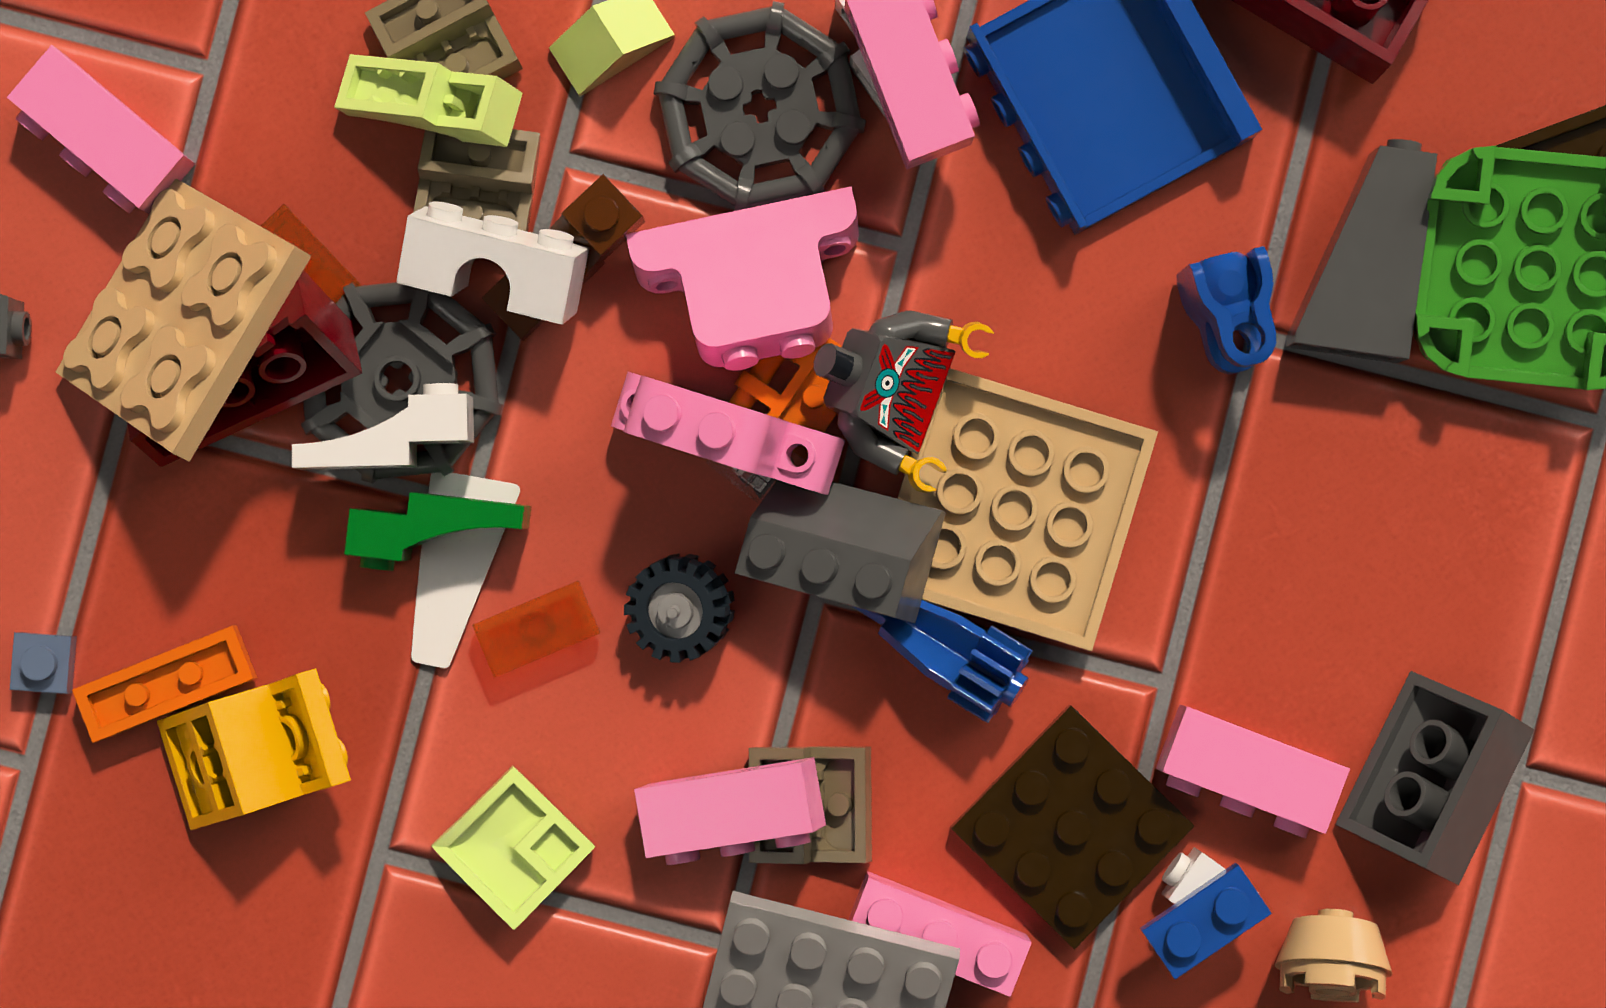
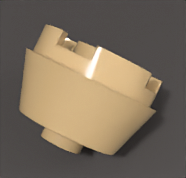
M1342 909L1318 910V915L1301 916L1293 919L1275 962V967L1280 970V991L1289 994L1294 993L1295 985L1309 987L1311 999L1322 1001L1359 1002L1361 990H1371L1372 998L1382 1000L1386 997V978L1393 974L1378 925L1371 921L1353 918V912Z

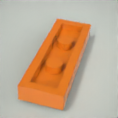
M232 625L74 688L72 692L91 741L96 743L258 677L237 625Z

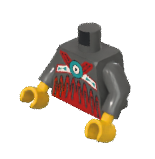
M910 310L875 320L869 331L852 328L847 332L842 347L832 343L823 345L815 356L814 371L819 377L830 380L823 397L824 404L838 414L837 425L853 452L860 458L894 475H897L899 471L907 474L911 486L916 491L922 493L936 491L935 488L921 482L919 471L924 464H927L935 470L945 473L946 467L944 463L933 457L915 460L909 457L908 453L911 451L919 454L956 351L947 348L948 343L958 344L964 353L973 358H984L989 353L981 350H971L967 344L969 334L975 330H983L994 334L991 328L980 322H970L961 328L953 326L952 319Z

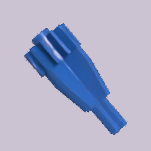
M924 600L921 601L916 623L853 607L882 625L878 634L921 673L947 690H951L947 696L949 700L987 723L990 722L993 715L997 714L1002 702L1012 707L1028 682L1029 678L1021 672L1028 664V658L1033 650L994 626H991L987 632L968 619Z

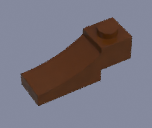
M602 174L561 213V217L550 229L571 234L574 237L573 243L589 247L583 279L584 284L605 264L604 260L627 240L626 234L635 232L645 223L643 215ZM505 275L482 299L524 341L545 320L507 311L510 283L507 275Z

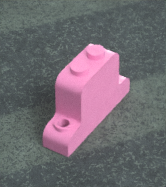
M846 187L626 234L639 284L644 289L653 293L682 291L686 296L692 330L698 353L702 360L714 367H725L727 370L736 371L756 365L759 359L782 355V357L789 359L804 357L814 352L815 347L821 346L830 338L833 322L822 262L825 259L848 253L858 241L859 229L852 187Z
M627 372L611 423L612 427L624 430L623 432L825 495L829 494L845 443L844 439L631 372ZM803 445L808 451V460L804 465L796 467L791 461V453L794 448Z

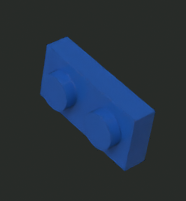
M1234 863L1140 927V930L1171 976L1177 979L1272 913L1241 867Z

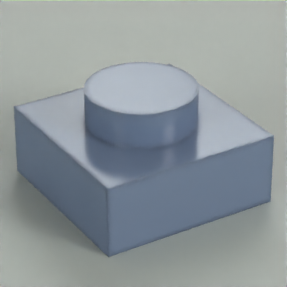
M14 632L9 690L61 694L73 693L77 636Z

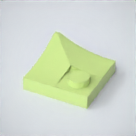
M512 765L431 847L515 930L595 848V845Z

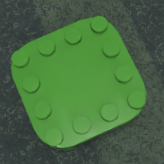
M1486 146L1469 149L1446 160L1434 176L1427 202L1429 219L1413 326L1414 337L1419 345L1422 356L1441 370L1466 378L1583 390L1606 389V157Z

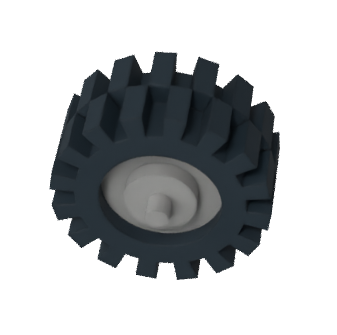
M680 553L669 555L642 570L635 577L637 579L636 582L629 586L626 595L630 596V602L624 605V615H631L632 622L626 626L630 634L638 633L641 639L636 644L642 650L648 646L654 650L651 655L652 657L661 660L667 656L670 657V662L680 663L686 658H689L691 661L712 649L729 631L727 626L733 621L735 610H730V604L735 601L733 591L727 592L724 584L729 582L724 573L718 576L713 571L716 565L711 561L707 560L702 563L698 561L699 556L694 554H688L685 557H680Z

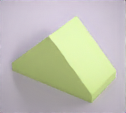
M607 0L593 5L549 49L575 91L581 97L675 38V34L653 0Z

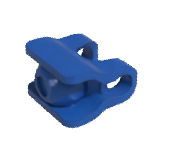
M1264 246L1253 248L1245 255L1240 252H1231L1188 264L1176 275L1183 307L1187 315L1198 326L1206 356L1214 368L1225 374H1235L1246 371L1254 365L1261 364L1270 357L1277 342L1276 329L1269 305L1273 290V273ZM1234 331H1239V334L1246 341V353L1236 348L1233 342Z

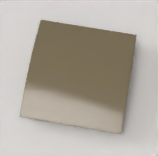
M387 0L365 12L388 58L436 62L453 72L498 76L502 80L523 69L487 0Z
M512 129L508 146L503 147L462 142L455 137L425 130L418 164L420 179L413 213L425 206L428 207L429 202H445L463 208V216L484 220V216L487 215L513 219L518 222L519 230L528 232L538 166L540 133Z
M808 746L749 748V767L814 757L826 826L813 833H809L811 842L807 844L776 848L775 838L755 841V851L749 852V863L871 862V747Z

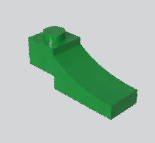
M410 492L407 514L350 508L344 554L361 556L359 567L394 571L395 561L411 560L413 548L447 534L478 528L528 529L532 506Z

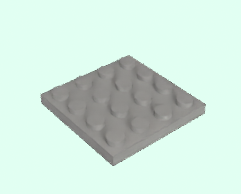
M732 891L703 1008H946L959 963L960 948Z

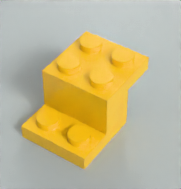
M316 668L268 685L207 702L157 721L190 830L242 816L305 794L351 781L347 769V751L342 741L337 737L329 711L330 697L327 689L320 682Z

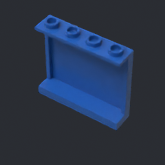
M1029 0L979 27L978 23L969 27L966 37L969 45L963 47L969 64L979 78L984 75L988 76L997 93L991 97L997 115L1006 128L1013 124L1024 142L1023 145L1018 147L1025 166L1033 177L1042 175L1052 193L1046 197V202L1053 217L1060 227L1069 224L1074 235L1252 140L1262 130L1191 0Z

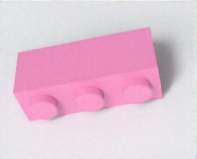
M845 0V13L906 170L970 146L975 137L972 128L980 126V122L970 95L965 93L959 96L951 74L959 72L952 47L947 39L938 42L930 20L938 18L934 1Z
M53 45L47 49L7 96L11 102L22 110L15 118L18 122L42 141L50 133L65 146L59 156L85 177L92 170L99 174L109 183L102 192L129 214L136 206L150 214L153 202L158 194L168 189L175 179L182 181L195 165L185 154Z
M1180 704L1156 765V769L1169 774L1166 782L1167 786L1196 797L1199 796L1202 787L1223 795L1220 806L1251 818L1255 808L1275 814L1277 817L1273 826L1303 838L1307 837L1310 828L1326 834L1350 768Z
M814 757L655 782L634 789L646 858L665 855L666 865L699 860V850L720 847L721 857L745 854L755 851V841L774 838L776 848L803 845L811 842L809 833H813L826 826Z
M868 871L848 919L960 948V958L955 975L1009 997L1012 995L1032 943L1027 934Z

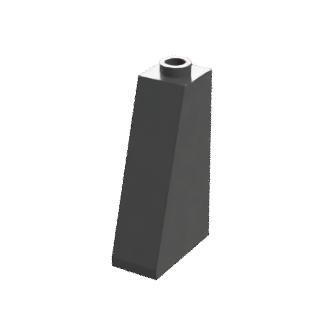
M1390 139L1387 140V146L1380 145L1368 155L1286 335L1285 347L1390 363H1399L1409 359L1429 219L1427 202L1434 181L1438 154L1422 152V144L1416 141Z

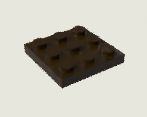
M1068 705L950 826L1074 950L1194 827L1164 795L1071 705Z

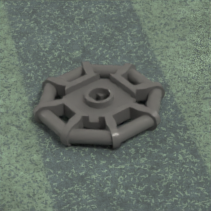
M773 1L770 7L710 20L703 16L694 22L696 29L662 81L655 82L653 94L659 97L672 157L668 164L675 173L681 171L734 205L735 211L825 192L823 187L857 134L864 133L866 120L860 116L848 61V55L851 53V50L845 42L838 43L786 10L784 8L785 3ZM765 31L764 48L730 54L724 42L726 39ZM781 34L808 50L817 58L804 68L791 56L782 54L778 51ZM710 50L711 54L720 64L710 74L709 81L703 90L688 86V81ZM827 73L836 112H822L818 109L813 81ZM762 93L765 100H774L776 103V109L768 112L767 122L757 123L755 115H745L743 111V106L749 105L752 102V95ZM684 104L701 105L707 136L693 143L691 142ZM817 126L832 131L810 165L800 154L804 143ZM714 148L722 153H726L742 165L738 181L703 158ZM789 162L795 173L793 176L754 184L755 169Z
M352 282L343 287L345 293L337 301L336 305L351 321L355 317L363 327L355 338L362 374L341 383L340 402L327 406L325 391L303 401L305 421L301 423V426L306 435L313 434L320 441L349 436L347 432L336 424L347 414L352 415L367 429L392 418L408 407V395H423L424 384H457L458 372L455 366V356L471 351L475 394L458 390V394L467 393L473 397L474 440L494 415L500 416L503 404H500L498 401L492 339L496 332L491 323L485 325L451 296L396 282L356 286ZM411 304L409 318L399 320V322H376L371 307ZM429 309L461 335L448 344L440 340L422 325ZM407 364L412 370L408 376L410 382L413 383L411 388L407 392L398 389L393 394L388 393L385 388L389 383V379L384 375L385 370L390 365L399 370ZM471 443L423 444L427 451L417 452V468L356 470L361 473L362 481L372 484L376 479L440 472L443 476H446L455 471L453 465Z

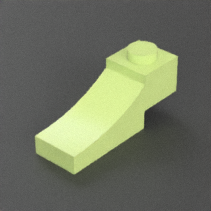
M350 54L334 108L348 116L416 127L455 137L462 142L507 147L523 93L498 76L453 72L436 62Z

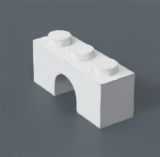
M429 202L428 207L425 206L408 215L396 283L453 296L468 286L474 260L476 258H484L497 263L505 271L509 279L510 295L507 311L561 325L577 313L589 247L573 243L574 237L571 234L552 229H542L539 231V234L519 230L517 221L502 216L487 215L484 216V220L463 216V208L445 202Z

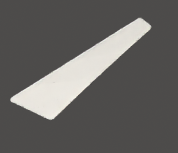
M440 472L431 473L428 493L515 504L520 493V487L513 483L457 473L443 476ZM505 528L464 530L447 534L422 544L411 658L414 662L440 668L450 666Z

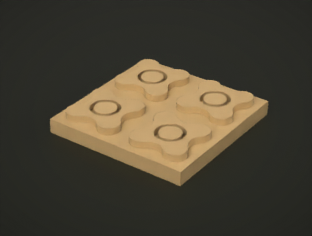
M175 179L168 189L160 192L155 198L149 216L135 239L125 248L121 263L106 288L96 297L91 313L76 338L66 347L63 360L55 372L165 449L190 462L312 256L182 181Z
M950 368L919 454L911 452L910 455L915 460L927 457L937 458L944 463L946 472H939L927 464L920 468L919 478L921 482L936 489V491L927 493L916 491L911 486L908 475L905 474L897 498L946 512L922 600L1092 651L1158 431Z

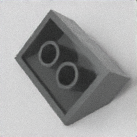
M777 480L750 517L735 574L916 623L946 512L832 482L829 494L825 495Z
M1410 671L1336 821V825L1459 885L1533 735L1534 729L1502 709Z

